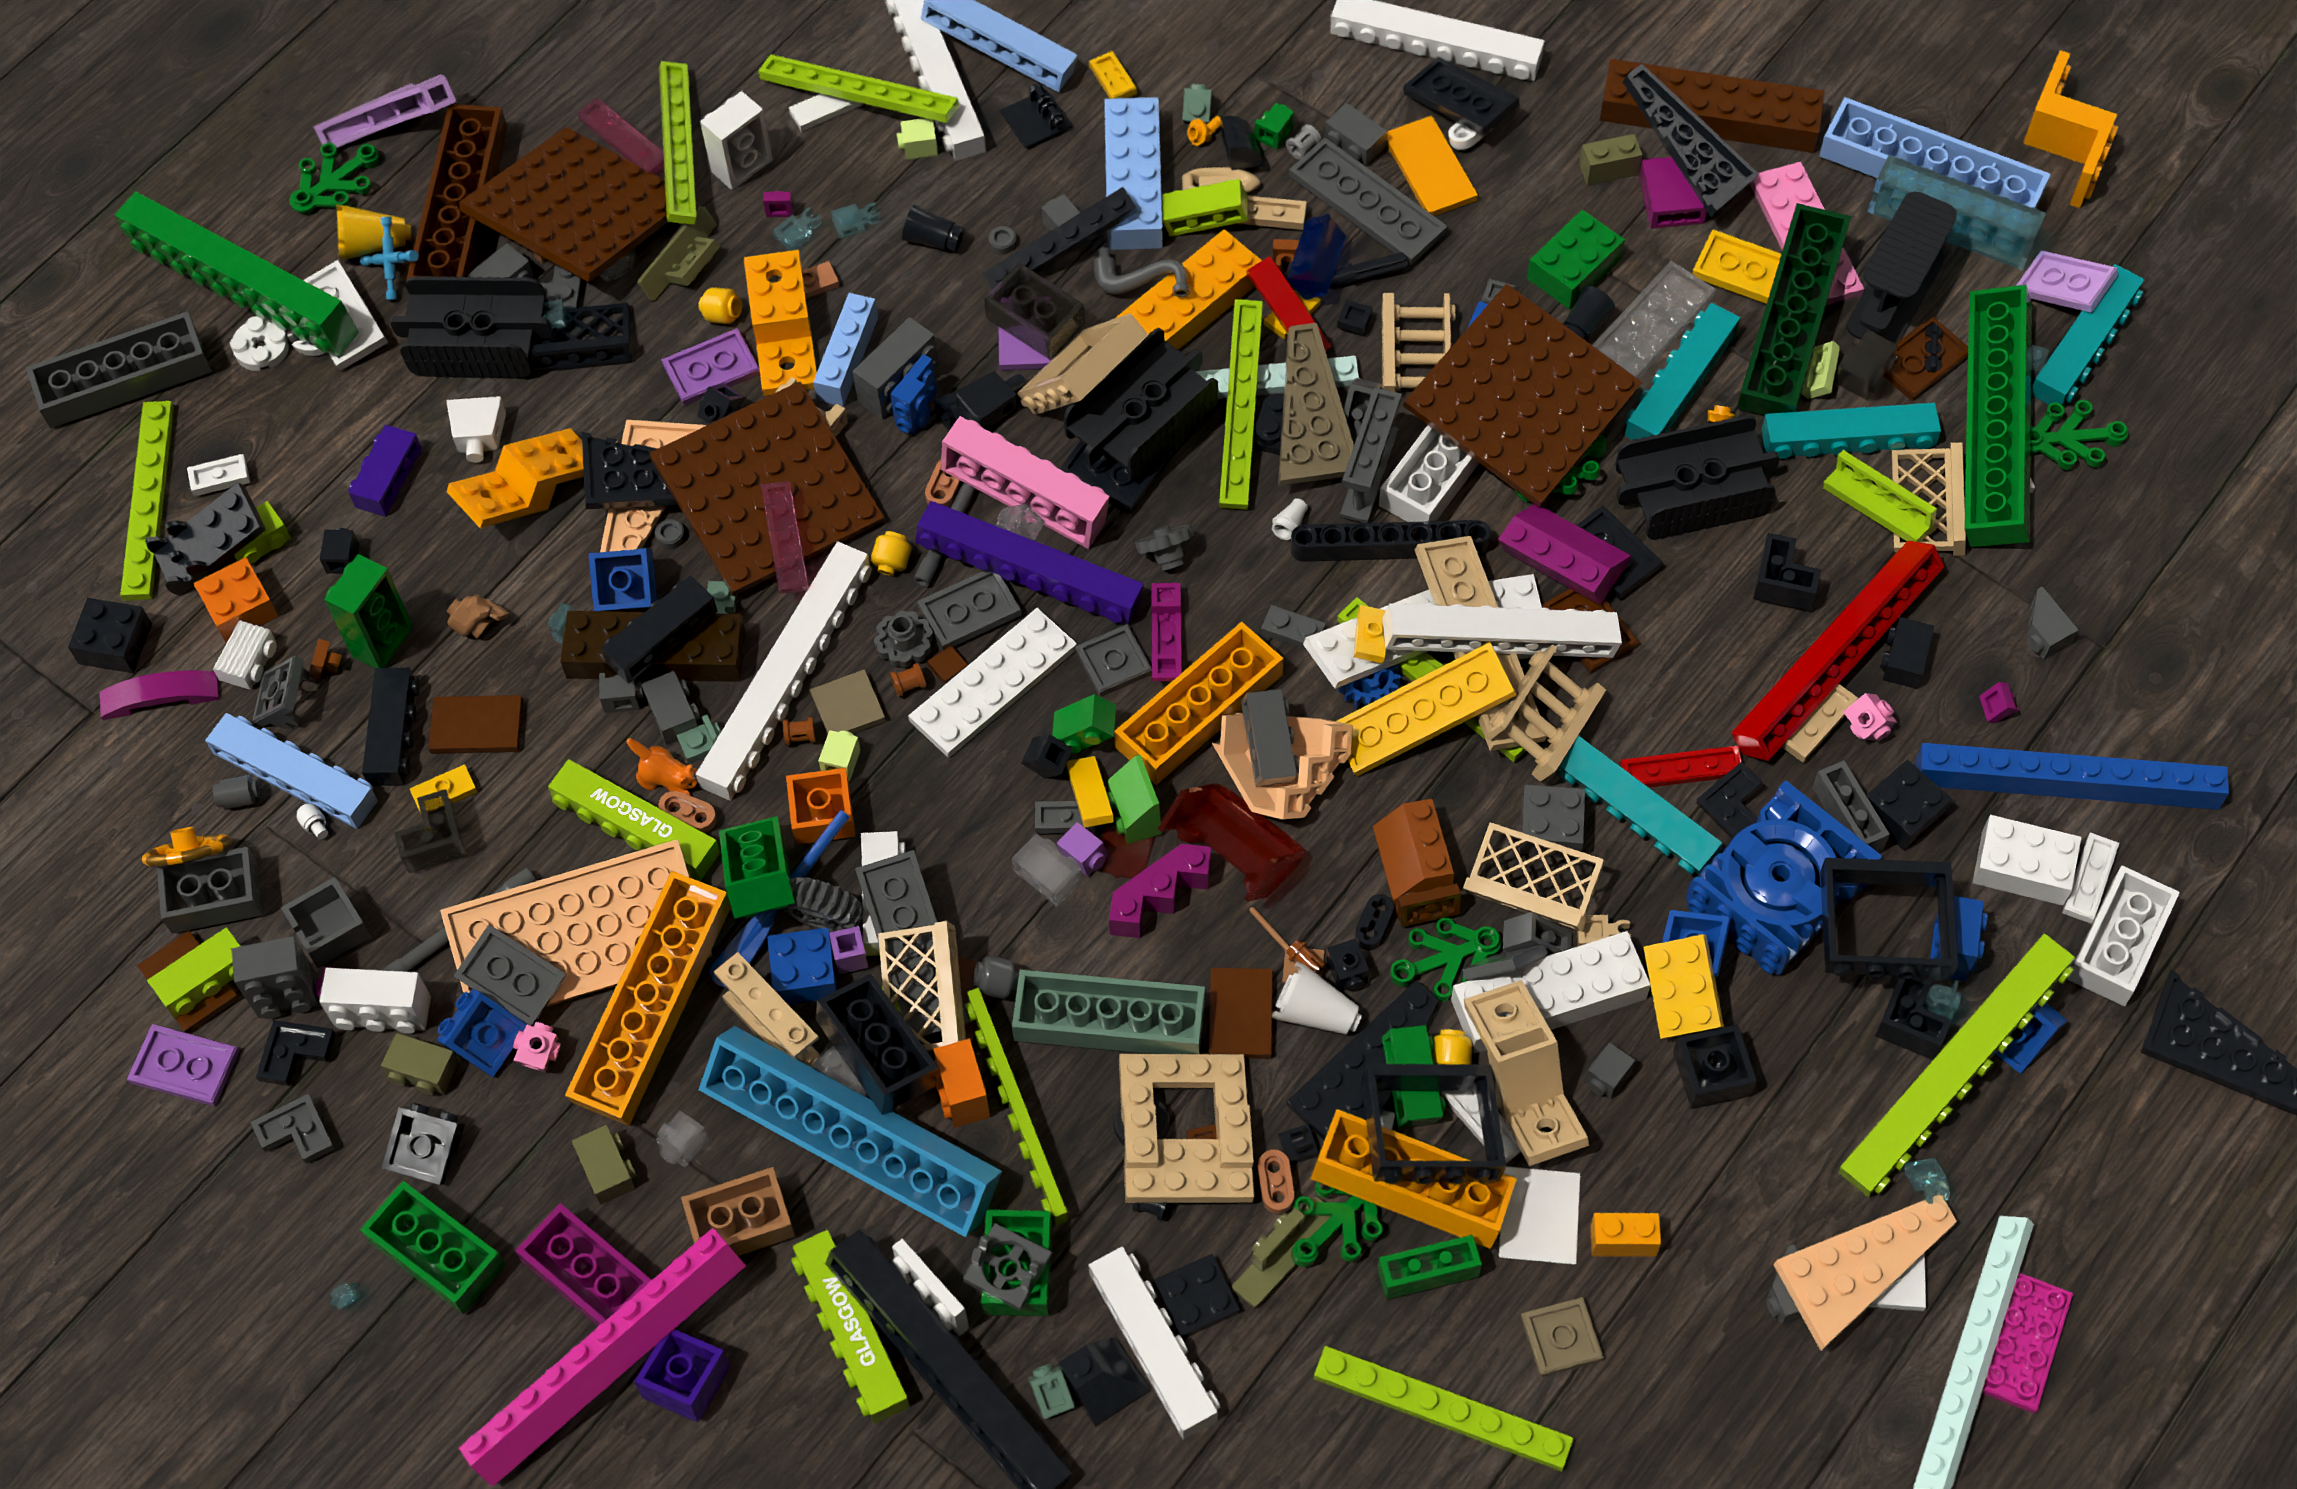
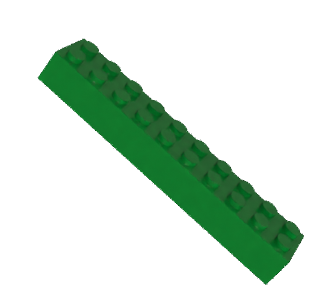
M136 191L115 213V217L121 224L120 230L130 238V245L141 254L146 252L159 264L163 265L166 263L170 265L179 275L183 276L186 274L198 285L209 286L220 297L227 296L237 306L250 308L259 318L272 320L278 328L284 331L286 329L292 331L300 340L313 342L324 353L329 351L340 356L359 333L341 300Z
M2027 284L1969 291L1964 529L1970 547L2030 541L2032 302Z

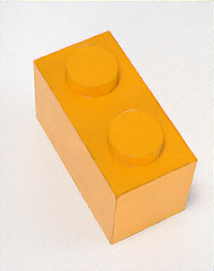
M1594 1213L1590 1225L1592 1256H1657L1661 1245L1659 1213Z

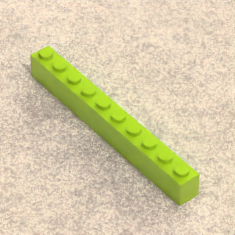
M2044 933L1840 1166L1839 1174L1868 1198L1874 1192L1881 1194L1891 1182V1179L1888 1178L1890 1173L1895 1168L1899 1171L1902 1170L1912 1157L1908 1154L1916 1144L1919 1147L1923 1146L1932 1135V1132L1929 1130L1936 1121L1941 1124L1953 1110L1949 1107L1956 1098L1962 1100L1973 1088V1085L1970 1084L1971 1080L1977 1074L1982 1077L1993 1065L1994 1062L1990 1060L1997 1051L2002 1054L2014 1040L2011 1034L2017 1028L2023 1030L2034 1017L2031 1014L2032 1010L2038 1004L2043 1007L2054 994L2051 990L2058 981L2063 984L2074 972L2071 966L2075 957Z

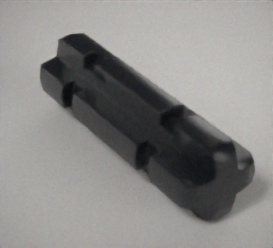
M1932 323V325H1928L1925 329V337H1928L1926 339L1931 338V341L1926 343L1925 349L1931 356L1925 355L1924 358L1927 360H1925L1924 370L1932 373L1941 369L1942 355L1936 357V354L1942 350V346L1937 342V339L1942 342L1943 333L1937 323Z

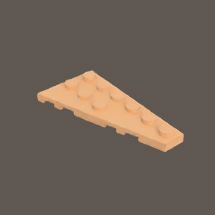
M626 420L622 444L630 446L639 444L658 449L707 425ZM667 506L609 508L600 552L642 549Z
M1938 1194L1780 1258L1773 1265L1822 1351L1861 1312L1894 1283L1901 1274L1913 1265L1920 1256L1952 1228L1957 1221L1942 1195Z

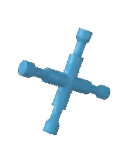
M380 217L384 230V238H382L383 253L375 254L373 257L370 255L361 256L360 263L362 266H371L373 263L375 265L384 264L385 279H387L388 288L386 300H396L397 292L394 287V279H396L395 263H403L405 260L409 262L417 261L418 253L415 250H410L406 253L394 252L393 237H391L390 230L392 217Z

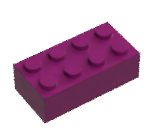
M561 1203L515 1250L525 1266L597 1327L651 1281L648 1276Z

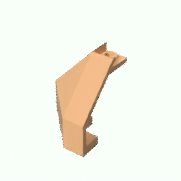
M1235 712V715H1223L1220 743L1212 744L1249 809L1254 813L1279 819L1305 817L1311 809L1309 806L1310 802L1316 794L1321 795L1334 778L1332 772L1339 763H1345L1351 755L1353 725L1321 718L1286 716L1288 727L1291 726L1294 733V743L1291 746L1293 755L1298 757L1299 772L1296 773L1297 776L1290 783L1256 787L1243 713Z

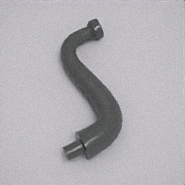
M1100 248L1099 257L1093 261L1095 279L1099 287L1109 294L1119 295L1133 291L1167 273H1174L1176 276V285L1173 287L1174 296L1186 297L1190 294L1186 270L1178 261L1170 259L1161 260L1128 274L1116 276V262L1110 257L1109 248Z

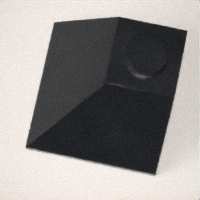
M1114 1337L1087 1344L1058 1363L1066 1384L1095 1427L1150 1392V1389Z

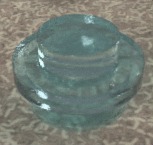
M346 1282L341 1283L330 1293L332 1300L329 1302V1305L332 1308L336 1307L339 1311L346 1309L360 1296V1293L356 1290L357 1285L354 1282L349 1285Z

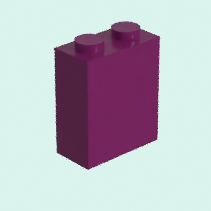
M1655 157L1642 160L1639 179L1650 229L1704 224L1707 210L1673 158Z

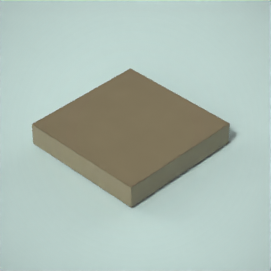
M865 669L810 689V694L827 735L829 730L836 732L847 731L854 734L886 722Z
M1583 1297L1521 1313L1520 1317L1540 1378L1603 1361L1604 1357Z

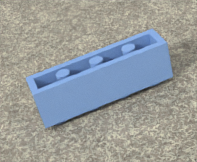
M852 293L848 294L813 381L817 401L832 405L837 403L844 407L854 381L853 370L861 363L878 320L874 298Z

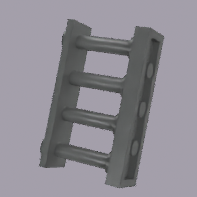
M1376 387L1373 389L1342 480V487L1349 489L1340 517L1362 523H1368L1399 431V428L1392 426L1401 403L1402 394Z

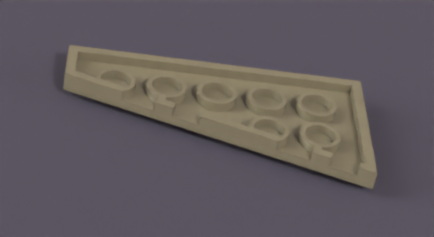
M1317 323L1290 326L1288 330L1278 486L1344 477L1354 447Z

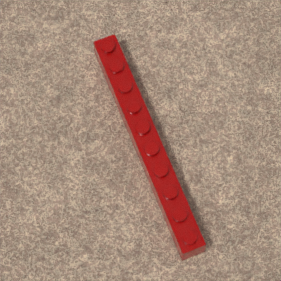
M1907 541L1731 732L1742 755L1769 761L1945 567L1935 545Z

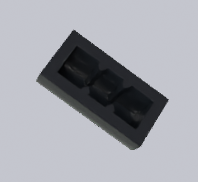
M1237 116L1220 117L1222 142L1231 170L1263 165L1250 124Z

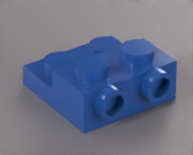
M924 354L891 393L895 425L906 434L911 433L914 435L920 427L922 428L927 424L930 418L928 403L934 399L937 393L933 360Z
M472 989L470 993L464 992L458 998L455 1005L458 1010L452 1019L446 1018L440 1024L437 1031L440 1036L437 1041L489 1076L494 1077L513 1049L518 1031L524 1032L527 1024L483 993Z

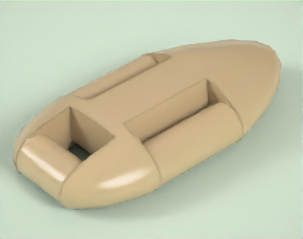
M1230 167L1197 168L1190 170L1182 176V190L1196 188L1193 186V183H1199V186L1240 178L1246 193H1249L1258 187L1260 180L1252 173L1242 169L1231 170Z

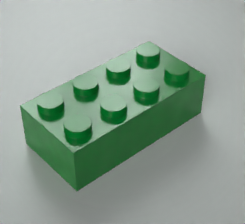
M359 554L353 562L347 564L343 575L335 585L329 588L324 599L351 656L373 668H384L414 627L388 568Z
M778 816L719 830L725 888L734 918L752 917L758 914V912L770 909L780 910L795 903L791 886L787 848Z
M404 1181L401 1182L360 1229L370 1244L463 1315L506 1266L497 1251Z

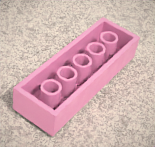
M959 416L943 439L941 454L942 471L1081 546L1089 549L1105 525L1109 495L1101 488L1090 486L1082 482L1075 474L1066 473L1056 468L1052 462L1045 459L1041 460L1032 455L1026 448L1011 444L1002 435L983 429L976 421L967 420Z

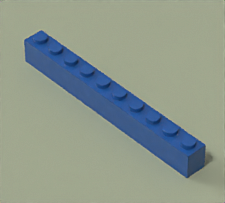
M1922 743L1915 759V766L1939 788L2215 810L2221 808L2229 794L2228 768L2223 766Z

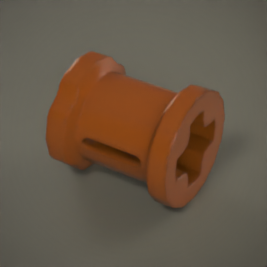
M918 663L913 664L912 668L899 673L890 672L891 681L898 697L903 696V692L917 687L926 688V682Z
M808 717L804 721L789 722L788 719L783 720L786 746H791L792 742L801 741L816 743L813 717Z

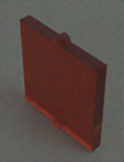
M1107 823L1101 841L1108 856L1102 867L1096 871L1112 874L1115 878L1120 876L1129 879L1134 878L1145 870L1154 836L1127 844L1124 834L1118 835L1115 824Z

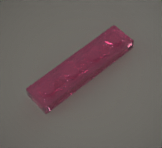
M594 99L577 113L581 122L623 157L641 167L648 174H656L664 168V152L600 99Z
M790 481L762 484L761 494L779 594L807 591L808 580Z

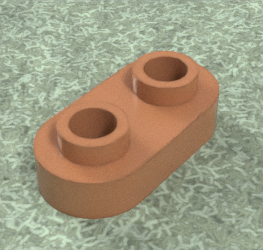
M941 460L937 463L925 489L926 502L929 504L930 501L950 507L962 481L953 476H946L948 473L941 470ZM938 496L944 497L942 499H936Z
M679 791L667 792L659 800V809L703 833L710 831L716 824L717 818L714 808L705 801ZM674 807L680 808L677 812L670 811ZM701 817L707 818L702 823L697 822V820Z
M1268 1150L1260 1156L1258 1161L1262 1201L1268 1211L1274 1214H1282L1290 1210L1294 1203L1290 1162L1283 1152ZM1276 1165L1279 1167V1171L1272 1173L1268 1168ZM1275 1195H1281L1284 1200L1277 1203L1272 1198Z

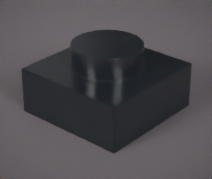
M1346 300L1337 321V328L1364 335L1372 316L1373 307Z

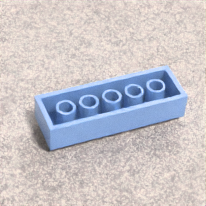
M1158 97L1105 99L1106 197L1124 187L1138 210L1134 215L1107 230L1108 248L1110 250L1163 248Z

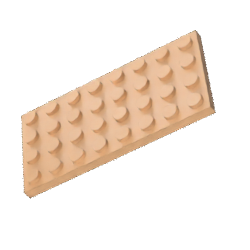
M673 840L441 909L440 912L457 970L489 924L567 974V977L547 1006L616 986L671 870L689 877L679 840ZM461 982L463 993H470L472 988Z

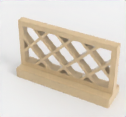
M1951 443L1950 448L1892 450V481L1901 486L1908 480L1916 487L1912 492L1913 494L1918 496L1923 492L1932 499L1929 504L1932 506L1938 504L1946 510V513L1938 520L1935 518L1934 529L1921 543L1933 544L1937 551H1953V556H1965L1966 535L1964 529L1965 505L1962 443ZM1932 458H1945V464L1937 471L1929 466L1927 462ZM1898 459H1911L1916 465L1907 472L1898 465ZM1920 468H1923L1931 475L1923 483L1912 476ZM1936 479L1945 486V489L1938 495L1927 488ZM1938 528L1947 535V541L1935 542L1928 536ZM1894 533V552H1898L1906 542H1900V537Z
M1490 822L1470 878H1466L1463 889L1470 895L1524 913L1534 912L1551 922L1583 932L1587 921L1585 917L1605 860ZM1498 832L1506 835L1511 845L1494 852L1491 845L1494 833ZM1512 837L1519 839L1520 841L1514 843ZM1528 842L1535 844L1539 855L1523 862L1517 848ZM1540 846L1549 850L1542 852ZM1488 850H1490L1491 855L1486 857ZM1513 850L1520 864L1504 871L1498 857ZM1555 852L1562 853L1568 864L1551 871L1545 857ZM1569 856L1575 857V858H1578V859H1576V860H1574V861L1571 862ZM1542 859L1548 874L1532 881L1526 867ZM1494 860L1500 874L1490 879L1479 876L1482 866ZM1585 861L1596 864L1592 876L1580 881L1574 866ZM1522 869L1529 883L1519 888L1511 887L1506 876ZM1571 869L1577 883L1561 890L1554 876ZM1503 878L1505 884H1502V883H1499V882H1496V881H1498V880H1500V879ZM1551 878L1557 893L1547 898L1539 896L1535 886ZM1589 883L1587 890L1585 891L1583 886ZM1532 888L1534 894L1526 892V890ZM1580 888L1584 896L1580 909L1568 906L1563 895ZM1560 897L1562 903H1559V902H1556V901H1553V900H1555V899H1557V898Z
M943 921L931 926L878 933L883 991L893 1005H895L900 997L912 1005L903 1017L906 1023L916 1010H919L929 1018L919 1033L911 1028L918 1040L925 1044L923 1047L926 1051H934V1048L966 1040L955 926L947 921ZM932 933L933 945L924 954L914 944L921 935ZM913 936L910 941H908L906 938H904V937ZM899 938L907 945L895 959L888 953L887 940ZM911 948L923 957L913 971H910L901 963ZM933 954L935 957V962L931 959ZM889 959L893 961L891 966L889 965ZM927 962L936 967V976L929 985L917 976ZM898 966L909 974V977L899 989L891 984V974ZM914 979L926 988L916 1002L904 994ZM936 984L938 992L933 989L936 986ZM892 989L896 992L893 997H892ZM930 992L939 998V1007L932 1016L920 1007ZM939 1015H940L941 1023L936 1020ZM933 1023L941 1028L943 1042L931 1044L923 1038Z

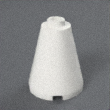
M1297 961L1294 968L1299 971L1298 973L1294 972L1293 976L1289 975L1275 1005L1281 1008L1280 1012H1273L1272 1018L1345 1035L1349 1030L1355 1031L1362 1017L1361 1014L1357 1013L1359 1006L1305 964Z

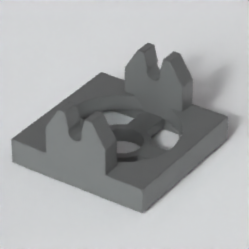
M294 656L263 672L252 724L262 728L270 723L286 729H292L293 725H299L300 718L293 713L299 684H302L303 680L308 681L310 675L303 668L304 659ZM283 693L281 704L277 705L278 699Z
M994 1224L988 1236H981L979 1247L973 1250L972 1264L966 1272L963 1281L1021 1311L1052 1257V1252ZM999 1245H1015L1009 1255H1004L1000 1258L989 1253ZM1024 1250L1031 1259L1029 1272L1021 1269L1020 1262L1018 1261ZM1005 1260H1011L1016 1263L1017 1271L1014 1275L1006 1277L1000 1274L998 1270L999 1265ZM984 1262L995 1267L997 1277L992 1285L984 1275ZM1015 1279L1022 1281L1021 1286L1016 1289L1002 1290L1006 1282Z

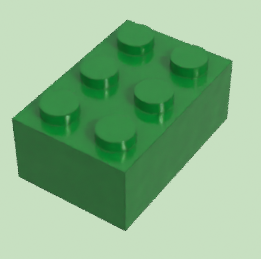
M1581 210L1529 260L1527 280L1570 309L1577 302L1583 287L1594 286L1622 259L1625 239L1584 210Z
M986 1210L985 1235L988 1236L993 1225L997 1224L1051 1252L1052 1220L1050 1211ZM999 1245L989 1253L1000 1258L1004 1255H1009L1015 1245ZM1024 1250L1018 1261L1020 1262L1021 1269L1029 1272L1031 1259ZM1051 1258L1021 1311L982 1292L984 1315L1048 1316ZM1005 1260L999 1265L998 1270L1003 1276H1012L1017 1271V1265L1011 1260ZM984 1262V1275L992 1285L997 1277L995 1267ZM1015 1279L1006 1282L1002 1290L1016 1289L1021 1286L1022 1281Z

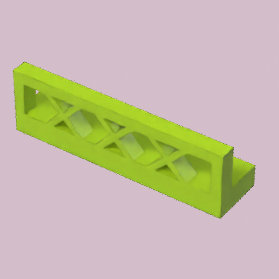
M1842 450L1838 454L1836 470L1824 481L1823 488L1906 541L1921 543L1934 529L1936 507L1846 451ZM1846 464H1847L1848 466L1852 467V469H1853L1854 471H1852L1851 469H1849L1848 467H1846Z

